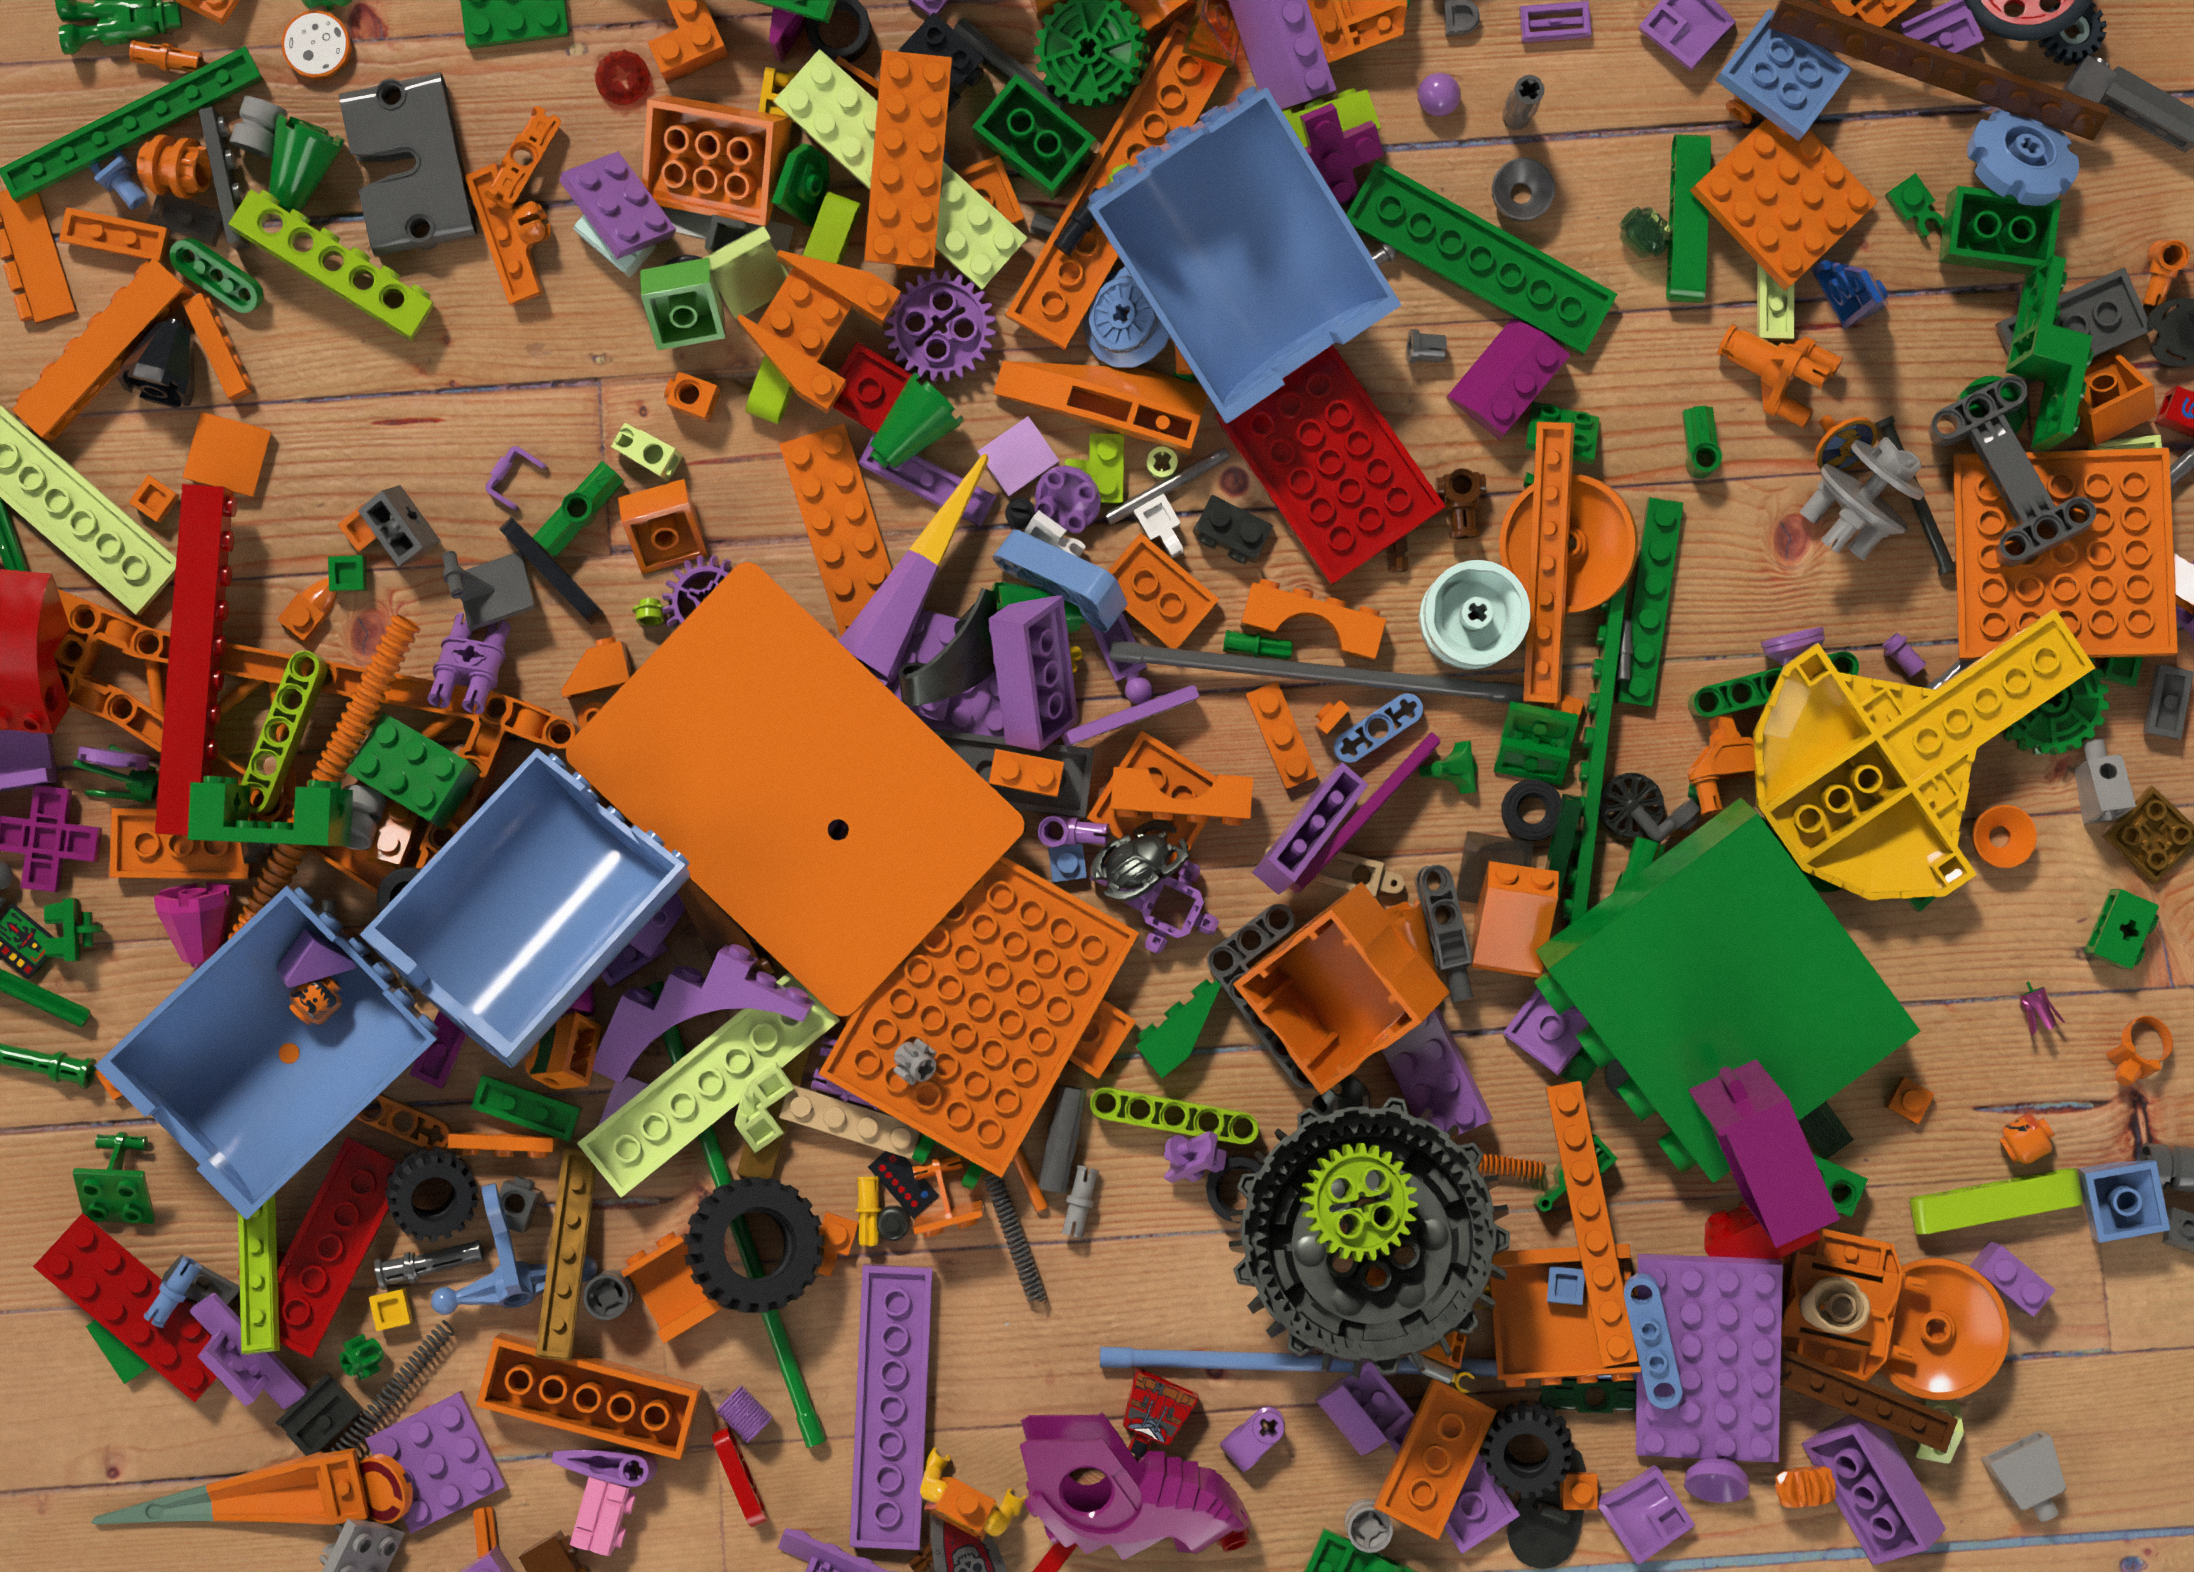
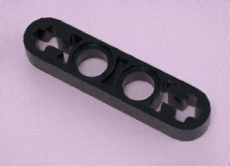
M512 516L499 528L510 542L591 625L604 614L603 610Z

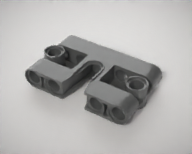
M437 72L400 81L386 79L377 86L339 94L350 154L356 155L357 161L392 162L406 158L416 159L415 166L411 170L389 175L358 190L368 238L374 256L379 257L414 248L429 250L436 247L438 243L477 235L475 216L469 188L464 176L466 174L443 74ZM401 92V98L398 103L394 105L387 104L388 96L391 93ZM422 224H429L430 231L426 237L416 238V229Z

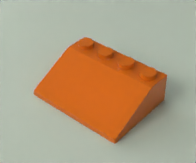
M670 95L647 99L642 183L659 206L709 216L714 214L746 223L767 226L774 206L771 202L788 154L791 119L787 116Z

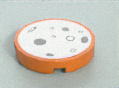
M320 10L305 11L294 17L286 26L281 40L282 53L288 65L300 76L315 81L335 76V73L344 68L349 62L352 51L351 36L344 24L331 13Z

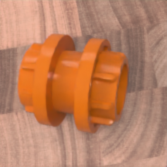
M160 134L155 136L152 141H146L139 150L137 157L138 177L143 185L148 187L155 195L169 196L173 193L178 198L192 199L199 192H205L212 181L213 175L207 148L202 147L200 142L194 138L183 137L177 141L173 136Z

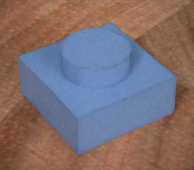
M1083 844L1048 848L1052 882L1087 878Z
M1550 1266L1547 1302L1582 1306L1584 1290L1583 1270Z

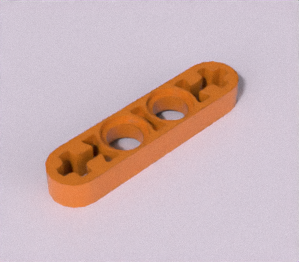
M382 1093L375 1098L381 1104V1111L375 1118L368 1117L362 1110L354 1118L415 1145L426 1147L427 1150H433V1146L441 1147V1149L448 1146V1134L453 1133L450 1124L445 1120ZM401 1111L408 1112L413 1118L412 1127L408 1131H401L395 1125V1117ZM421 1118L426 1120L422 1127L427 1129H435L437 1125L441 1127L440 1134L444 1135V1139L437 1140L433 1144L431 1142L432 1136L425 1132H419L418 1138L415 1137L414 1134L420 1127Z

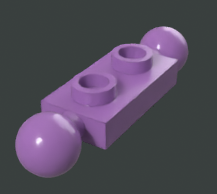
M1123 613L1120 614L1108 632H1101L1090 625L1115 682L1126 678L1125 694L1128 700L1135 704L1147 702L1152 696V685L1146 678L1140 677L1138 673L1147 668L1146 663L1134 664L1109 661L1112 640L1136 643Z

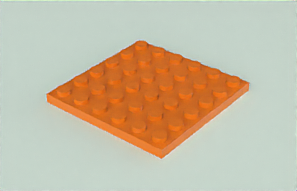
M2169 448L2025 452L2055 506L2075 497H2085L2095 505L2096 517L2084 533L2015 567L2005 566L1996 556V547L2002 536L2007 531L2018 526L1979 455H1953L1958 661L1979 660L2052 609L2057 610L2089 658L2177 655ZM2076 508L2069 510V517L2072 521L2076 523L2086 521V514L2082 510ZM2040 525L2037 527V533L2041 538H2054L2055 533L2050 526ZM2008 541L2005 543V550L2009 554L2017 556L2023 553L2022 546L2018 542Z

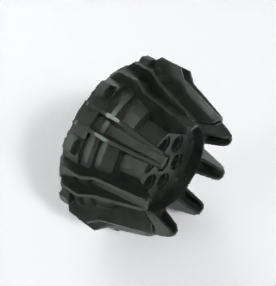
M1368 1095L1362 1096V1107L1340 1109L1338 1100L1335 1099L1332 1100V1114L1322 1117V1115H1319L1311 1108L1297 1114V1131L1288 1136L1280 1129H1277L1275 1135L1280 1142L1272 1149L1268 1156L1265 1157L1259 1151L1254 1154L1262 1168L1259 1173L1242 1174L1237 1186L1238 1190L1247 1199L1246 1209L1230 1211L1231 1219L1242 1224L1241 1240L1229 1241V1248L1232 1252L1245 1253L1244 1259L1233 1268L1239 1285L1256 1287L1259 1292L1247 1305L1249 1310L1254 1314L1265 1307L1275 1320L1266 1330L1268 1335L1272 1339L1287 1329L1289 1331L1288 1350L1300 1358L1315 1349L1324 1352L1321 1368L1323 1372L1329 1373L1332 1360L1334 1359L1353 1362L1352 1377L1356 1380L1360 1378L1364 1362H1373L1380 1375L1387 1376L1395 1375L1401 1361L1400 1358L1410 1355L1419 1371L1422 1372L1425 1370V1367L1418 1354L1430 1350L1436 1345L1442 1347L1447 1358L1452 1356V1351L1445 1337L1452 1331L1470 1336L1479 1326L1473 1310L1475 1304L1494 1309L1496 1305V1300L1484 1294L1490 1277L1504 1281L1507 1277V1271L1492 1263L1494 1255L1509 1249L1510 1232L1499 1227L1496 1223L1494 1224L1495 1220L1509 1214L1507 1204L1493 1206L1489 1190L1499 1186L1497 1175L1480 1177L1477 1169L1484 1157L1483 1153L1475 1143L1457 1145L1454 1142L1459 1133L1458 1126L1453 1124L1446 1133L1430 1123L1433 1117L1432 1110L1427 1108L1419 1118L1408 1115L1405 1100L1390 1097L1381 1109L1370 1108ZM1357 1143H1365L1367 1153L1372 1145L1379 1146V1157L1386 1151L1392 1152L1390 1164L1402 1161L1404 1164L1399 1173H1411L1412 1177L1405 1184L1406 1187L1417 1188V1191L1408 1195L1409 1200L1417 1202L1418 1206L1408 1208V1213L1413 1215L1416 1221H1409L1406 1227L1411 1232L1409 1235L1400 1233L1397 1235L1401 1242L1400 1247L1388 1243L1389 1255H1382L1376 1249V1260H1368L1364 1252L1362 1261L1357 1262L1353 1260L1351 1251L1349 1257L1353 1260V1265L1349 1271L1341 1273L1333 1268L1334 1260L1339 1256L1340 1248L1333 1254L1326 1252L1329 1241L1317 1244L1315 1239L1320 1232H1311L1306 1229L1314 1221L1312 1218L1302 1217L1301 1215L1310 1209V1204L1300 1202V1198L1310 1196V1191L1302 1185L1303 1183H1313L1315 1180L1308 1173L1309 1170L1320 1171L1322 1169L1317 1161L1318 1158L1331 1161L1329 1150L1336 1149L1342 1156V1146L1345 1144H1350L1354 1153ZM1372 1170L1366 1176V1185L1370 1190H1374L1378 1186L1379 1177ZM1339 1178L1331 1186L1332 1194L1337 1199L1345 1191V1185ZM1385 1192L1373 1197H1359L1356 1201L1331 1205L1329 1210L1330 1212H1335L1347 1207L1356 1208L1358 1202L1362 1199L1369 1198L1373 1201L1388 1199L1389 1194ZM1379 1206L1374 1212V1220L1376 1224L1381 1226L1387 1219V1213L1382 1206ZM1346 1214L1340 1219L1348 1225V1230L1345 1234L1349 1233L1353 1227L1352 1218ZM1401 1247H1409L1415 1253L1414 1259L1408 1264H1400L1394 1259L1395 1252ZM1373 1269L1383 1270L1386 1273L1385 1282L1380 1286L1368 1284L1366 1281L1368 1272Z

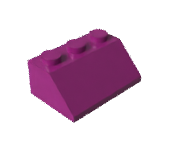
M1512 318L1447 395V398L1500 441L1565 363L1570 354L1545 333Z

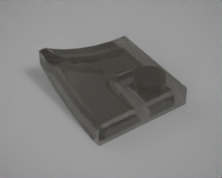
M1467 831L1456 885L1458 901L1478 903L1489 861L1531 867L1534 842Z

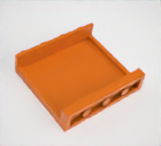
M1614 1244L1624 1289L1626 1281L1631 1276L1630 1244ZM1578 1247L1503 1251L1493 1256L1492 1263L1507 1271L1505 1281L1490 1277L1491 1298L1496 1300V1305L1492 1309L1498 1382L1505 1381L1506 1388L1527 1387L1526 1380L1541 1379V1386L1562 1385V1378L1576 1377L1577 1384L1597 1383V1376L1612 1375V1382L1632 1381L1633 1374L1641 1372L1639 1360L1602 1367L1585 1279L1582 1306L1547 1302L1549 1267L1582 1269Z

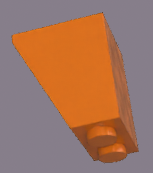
M1489 861L1474 913L1471 968L1535 978L1542 976L1544 963L1535 950L1550 939L1558 901L1559 871Z

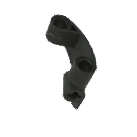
M981 588L976 603L956 622L954 626L955 637L927 664L912 662L899 668L901 699L904 704L919 706L953 697L978 685L995 671L992 640L989 632V618L998 612L996 592Z

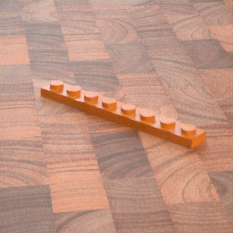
M1537 422L1528 591L1530 621L1526 632L1523 701L1559 703L1561 701L1575 423Z
M1581 1081L1546 1087L1602 1367L1638 1361L1625 1304L1624 1289Z

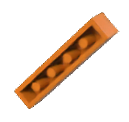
M199 293L183 301L182 304L227 398L234 402L252 393L250 388L252 382L247 373L244 374L241 369L243 363L238 354L235 355L232 350L234 344L229 335L225 336L222 328L225 326L219 316L216 317L213 311L216 307L212 299Z

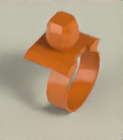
M2143 1015L2129 1022L2124 1027L2121 1035L2122 1044L2106 1053L2109 1060L2118 1065L2115 1073L2116 1081L2128 1087L2136 1082L2137 1079H2145L2162 1069L2160 1062L2165 1060L2172 1052V1034L2160 1019ZM2135 1022H2144L2152 1026L2159 1033L2164 1048L2162 1057L2159 1060H2147L2135 1052L2136 1048L2131 1039V1029Z

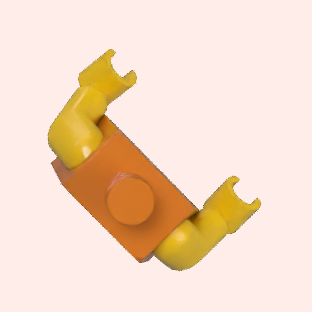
M934 1447L924 1461L925 1472L920 1487L922 1498L928 1501L924 1510L982 1541L986 1533L992 1536L1001 1535L1014 1516L1020 1514L1026 1496L1023 1495L1022 1498L1015 1497L1011 1494L1013 1489L1009 1488L1000 1507H998L996 1500L953 1477H941L942 1471L951 1458L948 1454L942 1458L936 1453L937 1448Z

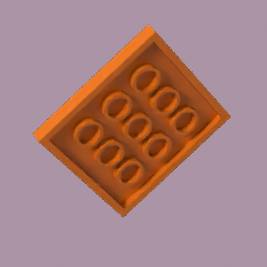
M1767 118L1689 190L1784 291L1798 280L1878 202L1810 129L1807 130L1800 141H1797Z

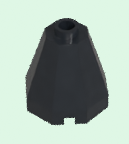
M167 319V321L158 322L154 325L121 365L117 379L124 390L132 393L135 387L141 390L140 398L148 402L173 408L180 407L182 402L185 406L191 405L195 393L193 335L187 329L185 323L175 319Z

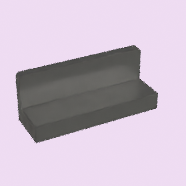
M2120 66L2113 70L2117 75L2099 101L2100 104L2108 106L2110 111L2184 153L2194 147V108Z

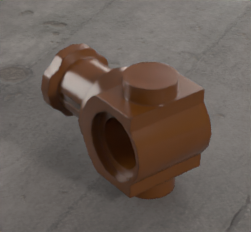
M1460 468L1454 470L1451 474L1436 477V493L1445 502V510L1451 511L1452 532L1449 533V539L1480 537V530L1476 529L1475 509L1480 507L1479 495L1486 494L1485 474ZM1455 478L1465 479L1469 483V492L1466 494L1455 492L1452 487V480Z

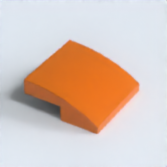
M200 412L182 478L207 486L226 487L235 493L253 497L271 430Z

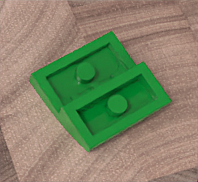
M1510 701L1497 750L1494 772L1532 780L1539 779L1547 783L1562 785L1570 758L1571 744L1578 725V715Z

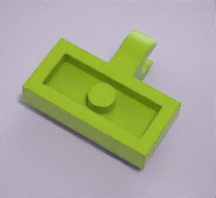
M1090 433L1089 461L1065 459V465L1079 468L1092 478L1099 490L1100 504H1122L1124 434Z

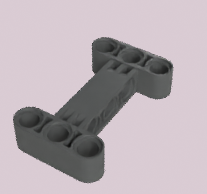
M2017 376L2004 377L1941 409L1934 415L1929 426L1930 439L1938 446L1947 447L1967 437L1970 439L2018 525L2007 531L1996 547L1997 559L2009 567L2021 565L2084 533L2096 517L2095 505L2085 497H2075L2055 506L2006 420V417L2014 414L2021 408L2027 396L2026 383ZM2012 389L2018 394V400L2008 402L2001 397L2000 391ZM1972 405H1981L1985 408L1987 415L1983 418H1975L1969 413L1968 408ZM1941 421H1949L1954 425L1955 432L1943 434L1938 430L1937 424ZM2074 508L2082 510L2086 514V521L2083 523L2072 521L2069 517V510ZM2040 525L2050 526L2054 530V538H2041L2037 533V527ZM2008 541L2018 542L2022 546L2023 553L2017 556L2009 554L2005 550V543Z

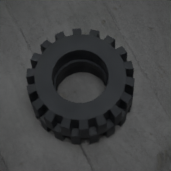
M433 1146L432 1151H427L426 1147L418 1148L419 1153L412 1155L410 1151L404 1155L406 1159L404 1162L397 1161L394 1164V1173H389L387 1177L388 1187H385V1195L395 1223L401 1226L404 1233L407 1235L412 1233L417 1240L423 1241L424 1237H428L430 1242H436L440 1235H444L445 1239L453 1237L451 1231L457 1229L461 1232L465 1228L463 1222L466 1219L471 1221L474 1216L472 1209L473 1207L477 1208L478 1205L476 1197L478 1188L474 1177L461 1157L457 1158L456 1154L450 1150L443 1152L441 1147ZM439 1177L450 1182L452 1191L450 1197L442 1206L432 1210H423L413 1205L411 1201L412 1193L423 1180Z
M1520 1400L1517 1407L1510 1403L1505 1406L1504 1412L1499 1410L1495 1414L1493 1422L1488 1429L1483 1445V1462H1487L1486 1471L1489 1476H1495L1494 1483L1499 1488L1505 1484L1507 1486L1506 1492L1514 1495L1515 1490L1522 1492V1498H1529V1492H1535L1536 1497L1544 1496V1490L1548 1488L1550 1492L1554 1491L1557 1488L1558 1481L1563 1482L1567 1476V1470H1570L1573 1443L1571 1442L1572 1434L1570 1428L1566 1429V1420L1562 1415L1557 1418L1555 1416L1556 1410L1551 1406L1545 1410L1542 1408V1402L1535 1401L1534 1406H1528L1527 1400ZM1532 1434L1545 1442L1549 1449V1454L1537 1463H1523L1510 1454L1507 1443L1517 1435Z

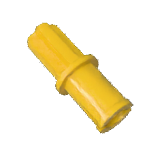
M857 1177L858 1209H855V1212H859V1244L861 1246H876L878 1244V1212L882 1211V1208H879V1177Z

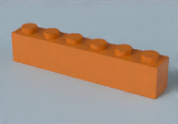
M155 258L139 266L134 274L135 278L127 287L118 289L111 297L112 303L103 312L96 313L88 321V328L80 337L70 340L63 349L64 354L56 362L48 364L41 371L39 381L32 388H26L17 397V404L11 410L41 438L53 443L120 371L121 365L154 325L158 322L167 321L182 305V302L187 300L193 293L166 266Z

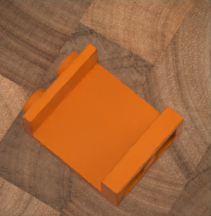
M672 1231L655 1242L658 1249L648 1255L644 1249L625 1260L628 1267L621 1271L623 1277H630L660 1327L657 1334L663 1344L723 1308L714 1299L709 1300L702 1293L704 1289L700 1284H695L690 1275L693 1274L690 1265H686L684 1256L688 1255V1245H684L685 1232L676 1237Z

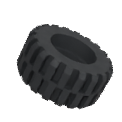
M750 1177L721 1185L714 1189L709 1197L702 1199L698 1204V1211L691 1215L688 1222L691 1225L690 1231L684 1237V1245H688V1255L684 1256L686 1265H690L693 1274L690 1275L695 1284H700L704 1289L702 1293L709 1300L714 1299L719 1303V1306L737 1310L738 1312H768L788 1306V1302L797 1300L804 1294L803 1289L807 1285H812L817 1277L814 1271L816 1267L822 1265L824 1256L819 1255L820 1246H825L824 1235H819L818 1226L822 1225L819 1215L812 1214L810 1208L813 1205L807 1198H801L798 1195L799 1190L791 1185L785 1186L781 1184V1180ZM746 1212H761L769 1215L780 1227L784 1239V1252L778 1267L771 1274L758 1279L746 1278L737 1274L728 1264L724 1253V1237L729 1224L736 1217Z

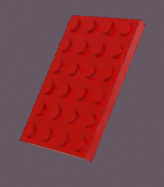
M1333 345L1282 379L1285 385L1226 424L1219 412L1214 415L1216 422L1331 586L1446 508V505Z

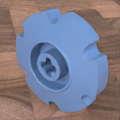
M2005 110L1992 112L1987 121L1982 119L1968 141V158L1977 163L1978 166L1974 172L1988 188L2002 197L2013 195L2020 204L2041 206L2051 203L2057 199L2059 194L2065 195L2079 172L2078 156L2068 150L2072 143L2060 129Z

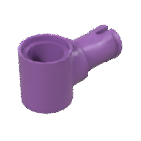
M1054 814L1043 819L1038 827V837L1042 843L1049 847L1061 845L1076 846L1078 842L1107 846L1110 835L1098 834L1110 832L1109 823L1080 822L1079 818H1071L1066 815ZM1053 821L1059 822L1064 829L1061 839H1057L1051 834L1050 826Z

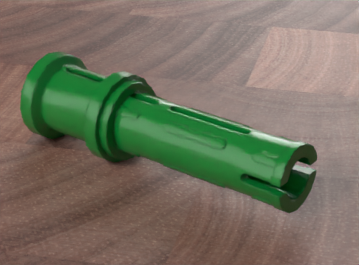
M0 1043V1065L48 1075L52 1082L58 1083L64 1080L77 1083L83 1089H88L95 1077L96 1060L94 1058L82 1060L69 1057L66 1052L62 1051L55 1052L52 1055Z

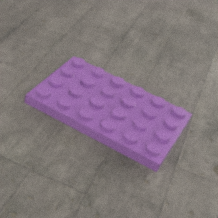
M1638 1254V1274L1645 1273L1646 1275H1651L1660 1286L1682 1383V1398L1676 1406L1669 1409H1661L1654 1406L1647 1397L1642 1372L1637 1373L1636 1455L1700 1459L1708 1457L1718 1459L1724 1456L1729 1460L1779 1462L1783 1260ZM1638 1285V1300L1651 1297L1652 1291L1648 1286ZM1660 1383L1654 1388L1657 1395L1665 1396V1398L1667 1396L1670 1397L1675 1391L1674 1387L1668 1383Z

